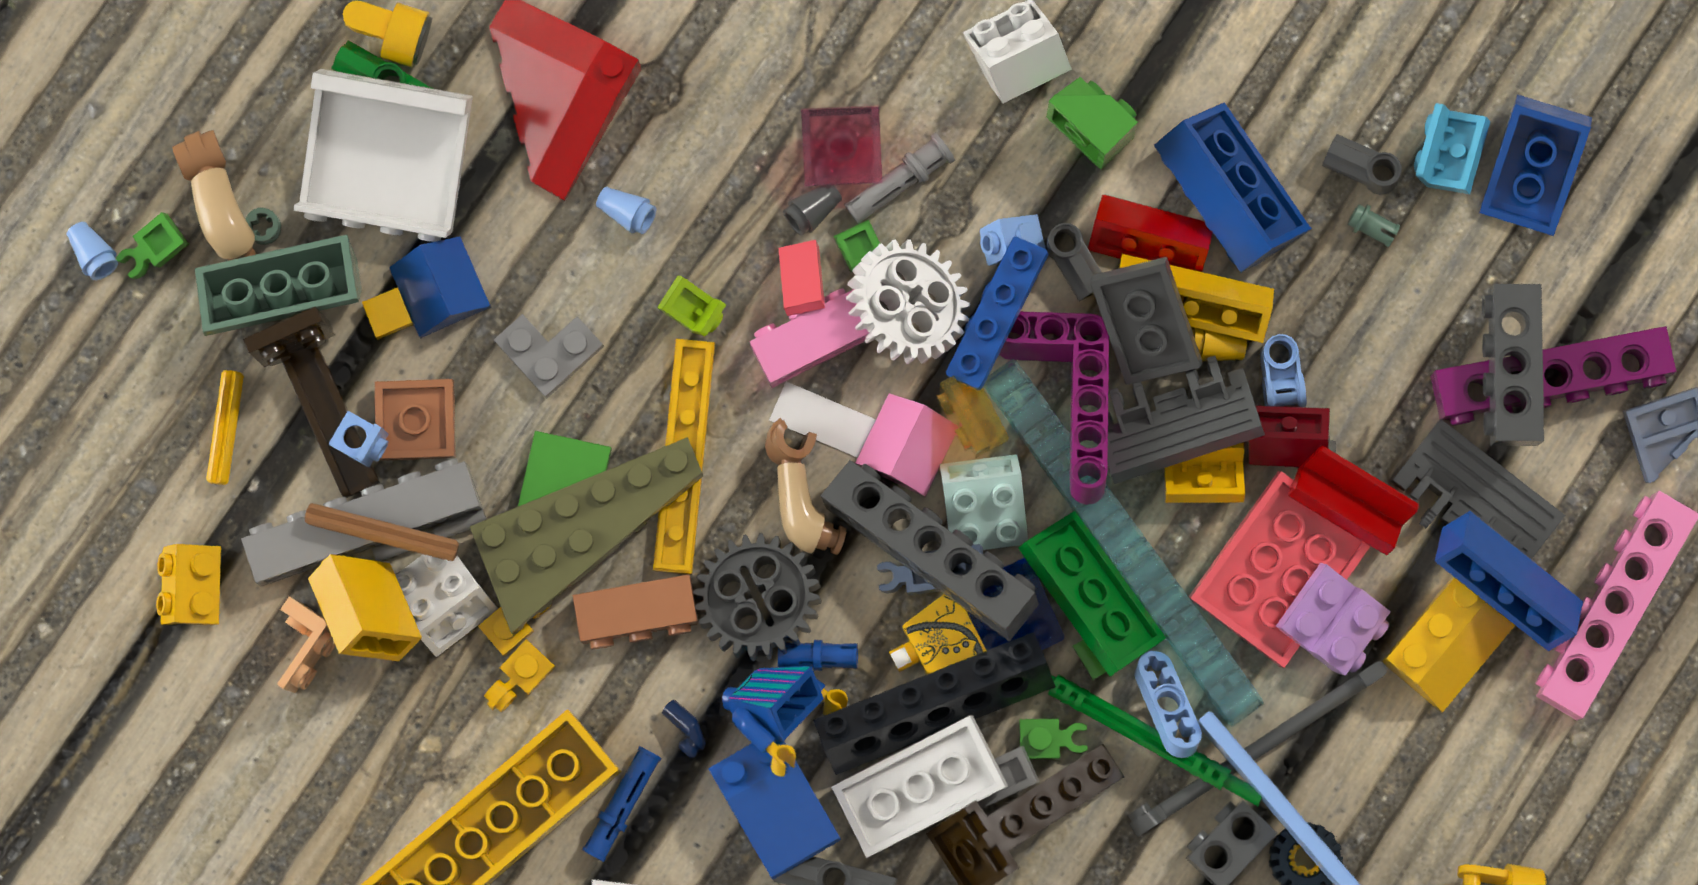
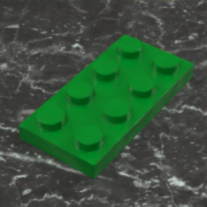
M1076 511L1071 512L1018 547L1110 677L1166 639V636Z

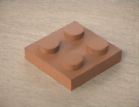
M453 379L375 381V424L389 433L386 438L389 442L379 461L456 458Z

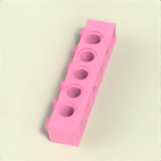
M1661 491L1652 494L1650 498L1644 496L1633 513V516L1638 518L1631 532L1625 529L1618 538L1613 548L1618 554L1612 565L1605 563L1596 576L1594 583L1599 587L1592 599L1586 596L1583 600L1577 635L1555 648V651L1559 652L1560 655L1553 667L1547 664L1543 668L1535 683L1540 687L1536 694L1537 698L1575 720L1584 718L1698 520L1697 512ZM1647 526L1655 527L1661 532L1662 542L1659 546H1652L1645 540L1644 532ZM1628 560H1635L1641 565L1643 574L1640 580H1633L1627 576L1625 564ZM1609 593L1617 594L1622 599L1623 610L1620 614L1611 613L1607 609L1605 600ZM1589 627H1596L1603 633L1604 642L1600 648H1594L1588 644L1586 632ZM1570 661H1577L1584 668V677L1580 682L1572 681L1566 673V667Z

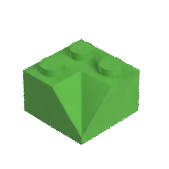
M1081 77L1077 78L1049 100L1046 118L1100 170L1134 138L1138 124L1134 119L1137 114L1123 99L1117 102L1112 96L1106 95L1095 82L1090 80L1086 83Z

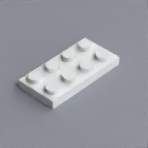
M973 715L839 782L832 786V789L866 858L957 813L973 801L977 800L979 802L1008 787Z

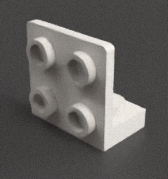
M423 554L396 574V578L422 636L421 640L435 657L447 650L498 609L458 555L454 561H448Z

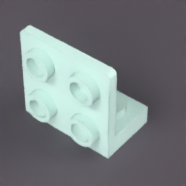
M1017 454L940 464L947 525L950 532H953L955 529L961 531L973 542V545L980 544L983 550L1019 546L1028 540L1022 475Z

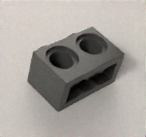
M1244 800L1240 801L1236 806L1231 801L1227 803L1214 817L1219 824L1209 834L1202 830L1186 846L1192 851L1186 859L1212 885H1229L1278 834ZM1237 818H1245L1252 824L1253 832L1249 839L1239 840L1233 835L1232 824ZM1210 846H1217L1225 853V863L1219 869H1212L1205 863L1204 854Z

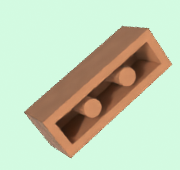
M689 574L573 595L580 642L582 644L590 643L591 650L614 646L613 639L629 637L630 643L653 639L652 632L668 630V636L692 632L691 625L699 624L695 609L696 603L692 580Z

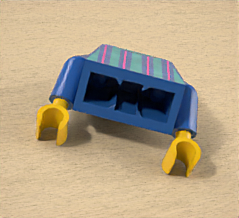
M792 666L755 670L738 688L728 687L723 693L722 703L726 710L732 712V720L735 727L762 753L767 751L772 756V772L777 776L783 777L786 772L784 762H787L794 768L796 754L793 747L785 744L777 745L775 742H783L821 701L825 702L823 707V715L825 716L847 707L848 698L843 690L832 689L827 691L824 689L826 685L816 679L812 666Z

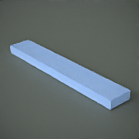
M1207 712L1198 720V724L1203 733L1245 782L1249 783L1262 797V802L1333 885H1360L1213 712Z

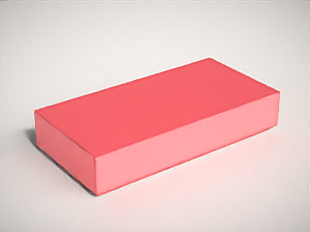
M816 239L778 248L783 304L787 316L825 308L820 251Z

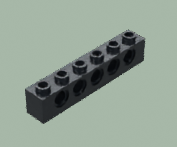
M1032 632L813 721L824 751L835 775L915 744L968 716L973 715L974 719L980 718L1056 686L1036 635Z

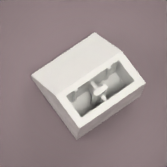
M1033 0L1016 3L1007 11L991 19L982 20L973 28L963 32L990 87L1002 103L1012 100L1072 70L1058 32Z

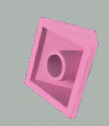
M889 393L855 464L859 466L866 464L873 468L880 476L926 497L959 426L924 404Z

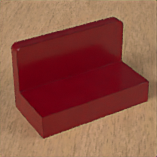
M1256 406L1265 435L1249 440L1250 465L1300 467L1320 446L1329 448L1330 408Z

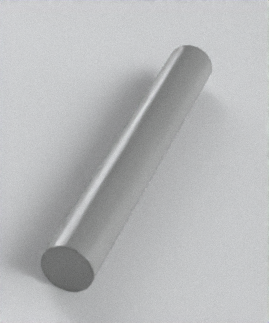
M481 509L421 531L448 538L471 530L470 526L487 520L484 510ZM386 544L372 548L376 561H383L409 551Z

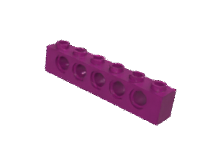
M1667 326L1544 349V408L1552 406L1551 400L1566 397L1567 403H1575L1590 399V392L1604 390L1605 396H1611L1629 391L1628 385L1643 383L1644 389L1667 384L1666 378L1677 372ZM1623 354H1632L1637 358L1639 362L1637 372H1629L1623 367L1621 362ZM1507 356L1503 358V367L1508 373L1520 374L1521 363L1516 357ZM1489 360L1435 370L1430 377L1439 419L1443 421L1451 419L1452 425H1461L1475 421L1474 415L1490 412V396H1486L1485 401L1477 402L1469 397L1467 391L1468 385L1471 383H1478L1483 386L1484 373H1489ZM1592 361L1600 367L1601 376L1599 379L1593 380L1584 374V362ZM1553 368L1561 373L1563 383L1560 387H1553L1546 382L1544 377L1546 369ZM1506 395L1503 399L1505 409L1512 414V407L1522 406L1520 399L1514 395Z

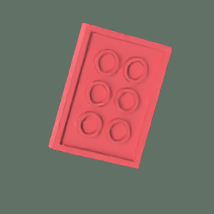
M1278 471L1198 582L1188 599L1275 664L1285 668L1300 645L1276 627L1277 623L1320 563L1327 564L1347 580L1371 546L1289 497L1288 494L1293 479L1282 471Z

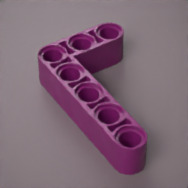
M1020 311L1010 332L1017 333L1021 337L1017 339L1007 338L999 355L1008 360L1072 362L1070 492L1079 503L1094 504L1104 496L1108 470L1109 335L1103 318L1099 315L1084 313ZM1046 334H1055L1059 337V339L1047 340L1043 336ZM1085 335H1093L1097 337L1098 340L1090 342L1086 341L1082 337ZM1084 370H1093L1098 375L1088 377L1082 374ZM1084 405H1092L1096 407L1098 410L1095 412H1086L1082 410L1081 407ZM1089 440L1095 442L1098 446L1086 448L1080 443ZM1090 476L1098 482L1085 484L1080 481V478Z

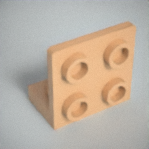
M289 596L280 609L289 615L285 622L309 638L277 685L284 690L296 693L299 688L305 690L310 685L317 673V670L313 667L322 655L327 658L336 645L324 617L302 602Z

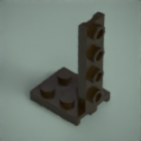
M315 306L246 337L243 341L249 354L264 367L283 363L342 497L348 498L368 487L379 484L380 481L372 464L369 468L329 445L331 438L348 410L319 347L326 342V339L335 336L329 320ZM353 426L347 429L344 435L346 445L350 448L361 447L363 443L356 427Z
M1102 744L991 815L986 816L977 800H975L929 831L927 836L958 885H994L1019 869L1018 864L1009 852L1011 849L1124 778V775L1104 744Z

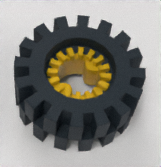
M1307 822L1343 864V857H1341L1340 853L1342 849L1340 843H1337L1334 834L1328 832L1325 827L1319 824ZM1286 828L1275 837L1273 845L1269 850L1270 860L1268 861L1273 877L1281 885L1333 884L1316 863L1310 870H1307L1304 865L1297 866L1295 864V854L1301 846Z

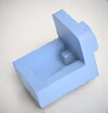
M1037 214L998 219L979 231L981 249L985 254L988 266L997 265L1001 262L1013 237H1019L1046 249Z

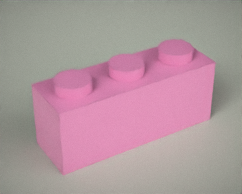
M844 288L836 290L824 297L825 308L788 316L789 322L777 328L772 323L754 333L755 339L749 341L750 346L771 388L865 342L864 340L869 333L867 329H855V326L861 321L860 316H850L848 313L856 306V303L846 300V297L853 290L847 293Z

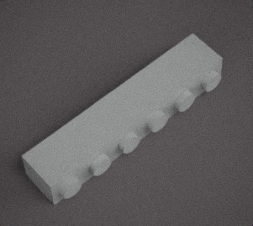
M457 459L441 462L435 465V472L421 476L420 471L398 478L399 484L384 489L383 484L368 487L361 491L362 497L347 502L346 497H341L323 504L329 508L419 531L483 509L469 466L465 461L458 463ZM306 510L287 516L288 522L273 527L272 523L253 527L249 530L250 536L241 538L255 583L260 586H265L317 568L330 554L349 557L372 549L382 543L308 525L305 522Z

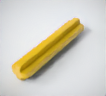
M224 370L221 373L206 476L207 482L215 485H227L229 482L244 379L243 374L238 371Z

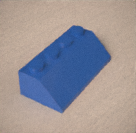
M1225 102L1183 120L1154 144L1165 166L1174 174L1182 186L1184 194L1193 202L1204 218L1208 229L1215 234L1226 250L1228 258L1236 265L1240 272L1263 262L1311 230L1305 218Z

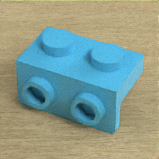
M1436 103L1433 114H1429L1426 119V138L1423 149L1418 151L1415 158L1414 170L1416 177L1426 187L1470 194L1491 121L1486 116L1450 111L1444 104Z

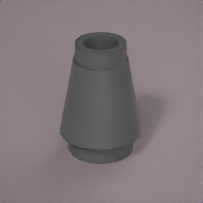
M827 182L789 201L788 207L783 210V214L789 225L799 235H803L807 231L812 233L837 204L842 201V197L837 188L832 183Z

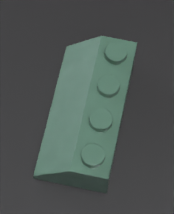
M347 234L195 268L204 336L290 318L315 306L321 311L357 303L362 293L357 258Z

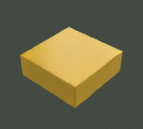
M398 287L362 302L377 339L413 325Z

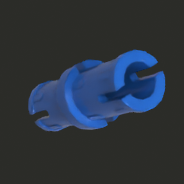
M814 640V643H801L799 646L794 643H785L787 648V654L785 655L778 649V667L812 666L814 671H822L823 668L832 667L858 668V643L832 644L823 643V640Z

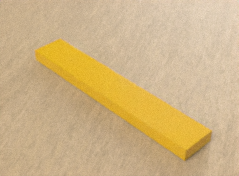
M676 339L665 446L688 437L703 473L715 342ZM702 478L669 506H664L659 511L653 571L693 575Z

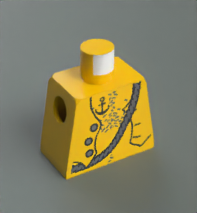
M943 594L902 625L909 641L889 651V654L899 673L920 662L927 675L987 650L966 610Z

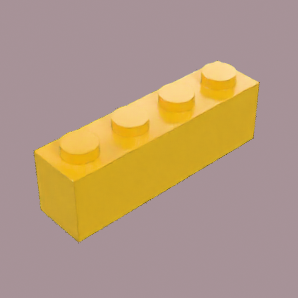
M1122 254L1119 268L1151 260ZM1170 265L1191 327L1260 343L1264 342L1273 309V288Z

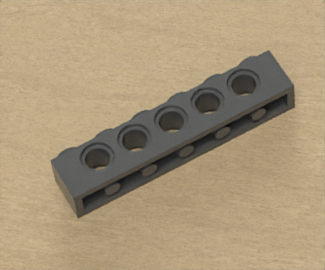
M849 460L820 495L825 508L1010 641L1039 605L1034 592L1035 586L1024 576L1016 574L1013 577L1003 570L1004 564L990 552L986 551L983 555L972 547L973 542L961 531L955 529L953 532L947 530L941 525L943 522L941 518L930 509L924 507L921 511L910 503L912 501L911 497L901 488L894 485L890 489L880 482L882 478L873 468L866 464L859 467ZM875 497L880 499L874 508L865 509L861 507L862 503L868 498ZM900 519L911 521L909 526L902 531L891 529L893 524ZM930 541L941 543L940 548L933 553L922 551L924 545ZM961 563L972 565L971 570L965 575L953 573L954 568ZM998 585L1003 587L1002 593L997 597L989 598L984 596L985 590L990 586Z

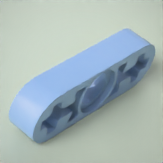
M1159 651L1146 652L1139 658L1135 670V679L1166 751L1178 758L1190 757L1196 752L1202 737L1200 726L1170 658ZM1148 666H1152L1154 671L1161 670L1158 680L1153 671L1147 672ZM1161 697H1170L1177 702L1178 709L1175 711H1165L1158 705L1157 700ZM1178 729L1183 737H1190L1188 743H1184L1182 738H1175Z

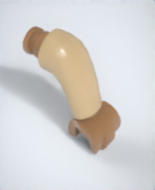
M214 130L202 134L200 131L184 136V141L173 146L172 149L184 179L191 181L195 210L207 242L219 257L228 259V261L256 255L252 247L255 242V235L244 218L233 194L225 170L226 160Z
M779 418L770 426L767 432L765 449L768 457L779 465L777 467L778 497L782 527L788 540L798 549L812 554L815 548L825 551L829 547L831 548V553L838 555L845 540L846 528L839 526L837 530L833 529V523L824 521L825 513L819 512L814 507L809 493L805 465L801 463V460L812 451L817 434L808 432L803 436L799 450L792 449L784 440V432L788 426L784 420Z

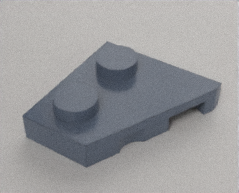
M1698 387L1622 411L1645 483L1654 482L1659 477V474L1674 459H1678L1695 438H1698Z

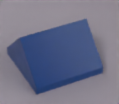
M460 236L419 245L389 267L420 338L491 308Z

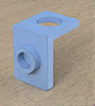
M348 411L331 438L329 445L370 468L373 461L378 462L383 456L389 443L386 440L389 433L379 425H373ZM359 426L366 432L367 437L359 448H350L344 441L345 432L350 427Z

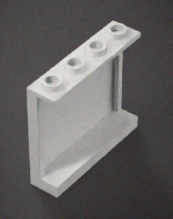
M319 69L314 72L311 88L315 89L300 200L294 205L293 211L304 212V218L313 221H327V217L342 219V225L352 228H365V224L380 226V232L391 235H403V230L418 233V239L430 242L441 241V237H448L453 232L473 96Z

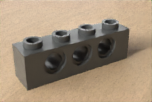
M1493 284L1488 290V295H1483L1482 317L1489 318V334H1483L1482 340L1483 357H1489V373H1484L1483 394L1484 396H1490V412L1484 413V435L1490 436V446H1539L1544 442L1542 284ZM1503 318H1515L1521 326L1520 334L1510 335L1506 333L1502 327ZM1505 356H1513L1520 361V374H1510L1504 369L1503 358ZM1514 395L1518 397L1522 403L1521 412L1518 414L1508 412L1503 405L1504 396Z

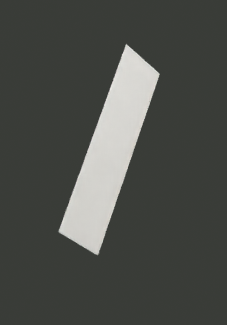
M787 381L769 419L772 422H776L781 418L789 429L806 435L808 432L817 434V441L857 458L876 421L874 418Z

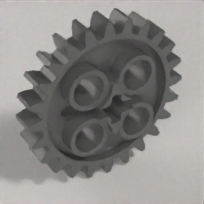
M759 533L756 543L751 544L746 534L743 535L742 546L737 547L731 539L728 540L730 551L725 554L716 548L714 551L718 561L716 563L704 561L709 574H698L696 576L698 582L704 586V588L693 590L695 598L703 601L695 605L696 613L705 615L698 621L701 628L707 629L712 627L707 636L711 642L721 638L719 647L723 652L734 645L733 653L736 658H740L745 649L748 650L752 661L756 660L758 651L761 650L764 651L768 660L772 659V648L778 647L784 655L787 654L785 642L790 640L799 646L801 643L797 636L798 631L811 633L809 625L805 622L806 619L814 620L819 617L817 612L810 607L821 604L822 601L819 595L811 593L821 588L818 579H809L816 573L813 565L803 566L807 561L804 552L793 557L795 546L792 542L781 549L779 536H775L770 545L766 543L763 533ZM767 564L776 566V571L771 577L760 578L757 576L762 566ZM743 567L749 570L759 593L762 595L764 603L774 621V625L771 627L767 626L741 574ZM730 582L741 584L739 591L735 595L725 596L722 594L726 584ZM790 598L793 600L791 608L787 611L777 612L774 610V605L779 599ZM753 615L758 618L753 628L748 630L738 628L739 622L745 616Z

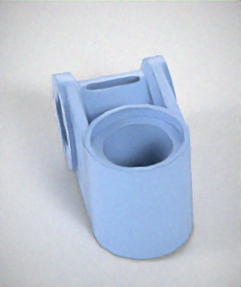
M1274 335L1265 342L1260 350L1265 406L1298 404L1299 407H1306V388L1301 372L1297 343L1288 335ZM1271 345H1284L1289 351L1288 361L1285 363L1274 362L1269 354ZM1289 390L1292 391V392H1288V393H1280V394H1277V393H1276V392H1281V391H1289Z

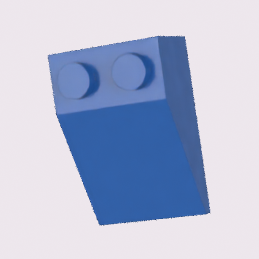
M1517 94L1479 213L1554 236L1591 129L1592 117Z
M776 741V742H775L777 745H782V744H785V745H786L785 741H783V742H782V741ZM751 743L708 769L772 880L839 842L841 838L796 760L794 768L787 762H784L786 765L785 776H777L771 770L772 756L767 751L762 753Z

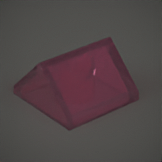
M879 105L801 109L805 186L882 183Z

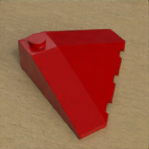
M505 0L490 24L489 29L493 42L498 43L503 61L499 66L507 94L511 93L517 113L513 115L520 143L521 145L525 144L531 165L527 167L531 183L565 201L642 69L639 59L607 41L524 1Z

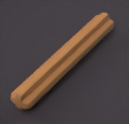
M314 503L309 504L305 514V522L308 525L448 561L455 560L459 548V543L454 539Z

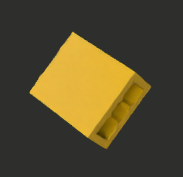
M330 554L308 577L339 654L400 661L422 639L390 563Z

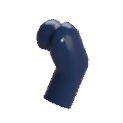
M676 700L666 704L662 711L663 716L686 735L679 742V749L689 758L696 757L700 750L703 751L706 746L705 737L696 717Z

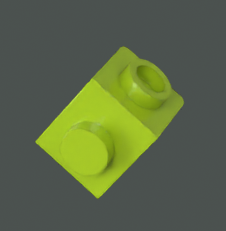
M677 276L657 308L692 333L707 336L708 333L713 332L720 325L723 319L722 311L726 304L719 299L711 297L684 277Z

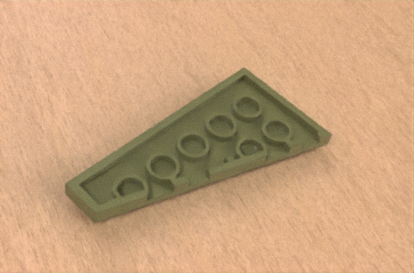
M688 437L470 526L513 636L523 629V625L536 614L542 613L548 608L552 601L568 587H573L619 548V544L632 533H637L644 527L647 521L664 506H669L703 477Z

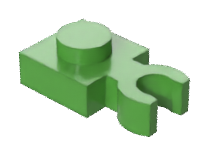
M161 212L133 235L138 246L135 249L128 248L122 250L116 259L118 262L125 264L134 257L136 266L127 275L130 278L139 279L146 274L150 262L154 267L161 268L189 243L169 215Z
M1059 718L1020 719V747L1024 746L1029 759H1060V747H1066L1073 753H1084L1088 750V747L1086 745H1075L1071 737L1075 731H1086L1087 725L1074 723L1066 730H1059Z

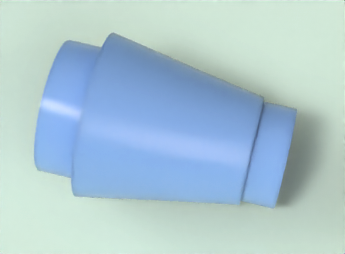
M605 187L597 198L596 207L632 234L635 232L644 234L650 228L656 215V207L650 204V199L609 187Z
M86 222L76 223L67 231L66 235L70 239L84 275H89L92 280H100L110 275L117 268L116 252Z

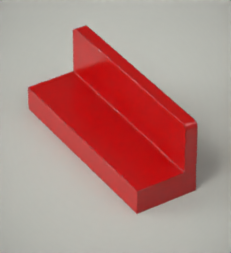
M1102 195L1088 250L1121 259L1122 254L1151 261L1167 257L1169 265L1202 272L1213 232L1208 229L1205 221L1109 195Z
M1320 446L1297 469L1288 494L1292 499L1386 556L1395 549L1402 526L1417 513L1419 504L1325 446Z

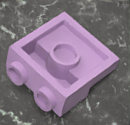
M1320 563L1276 627L1333 672L1346 676L1349 671L1355 672L1362 666L1366 659V654L1363 650L1370 640H1378L1386 632L1389 622L1385 619L1390 614V611L1363 589L1352 585L1330 566Z

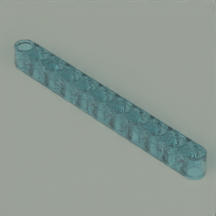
M1012 358L989 374L983 385L989 396L1071 509L1079 515L1225 721L1233 727L1264 705L1259 693L1107 484L1104 496L1094 504H1082L1073 498L1070 492V433L1022 367ZM1090 476L1080 478V481L1085 484L1098 482Z

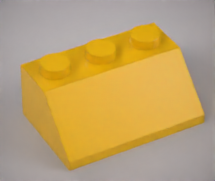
M1453 576L1381 662L1443 713L1515 625Z

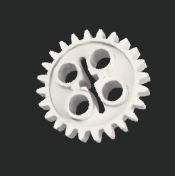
M909 239L901 246H899L896 240H892L886 247L882 243L879 244L872 252L869 251L861 259L862 262L852 270L855 276L847 284L854 290L846 297V300L856 303V306L848 313L850 316H860L861 319L855 326V329H867L869 333L864 340L866 343L874 339L879 342L877 353L880 354L886 348L891 349L890 357L893 361L903 353L906 364H910L916 357L921 364L925 363L931 356L934 359L939 358L945 351H949L956 344L955 341L964 334L961 327L969 321V318L963 312L970 307V303L960 300V297L968 290L966 287H957L955 284L961 277V274L955 273L950 275L948 269L952 262L949 260L943 264L939 263L940 251L938 250L930 256L927 255L925 243H922L916 250L913 249V244ZM896 271L903 275L905 281L898 277ZM928 293L932 294L937 302L933 301ZM879 300L887 305L889 311L881 306ZM912 322L919 327L921 332L917 331L913 327Z

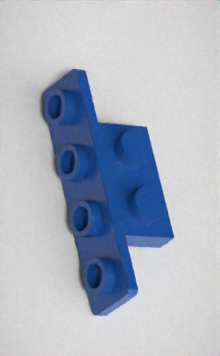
M1019 237L1012 238L992 280L983 291L981 302L974 316L970 318L966 325L964 336L946 370L949 378L976 390L982 389L1048 257L1046 249Z

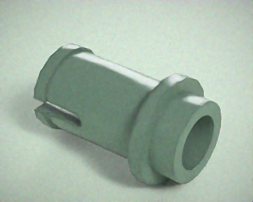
M1358 204L1347 225L1353 227L1352 232L1357 233L1360 231L1389 247L1394 238L1381 232V228L1397 235L1400 225L1370 210V205L1367 204L1363 207Z

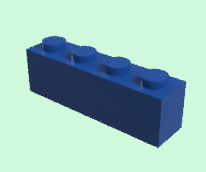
M1468 511L1442 528L1435 562L1547 651L1554 649L1577 635L1583 601L1475 514Z

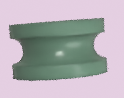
M260 207L253 209L245 218L255 235V242L258 244H271L281 234L282 226L280 219L268 208ZM261 217H266L265 219L269 223L273 222V226L266 229V235L260 236L258 230L253 231V225L259 224Z

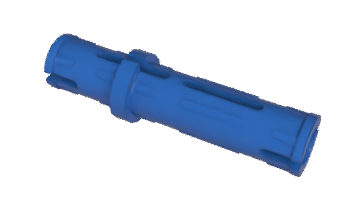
M641 746L638 747L635 757L621 779L605 811L600 810L597 818L600 820L585 847L582 848V851L605 862V858L620 831L625 832L628 826L625 822L658 762L661 761V757Z

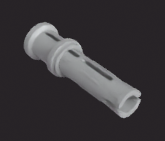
M936 132L931 135V141L913 154L911 152L906 153L902 159L903 163L865 189L857 197L844 204L858 224L916 182L920 184L928 181V175L946 162L951 164L955 161L953 154Z

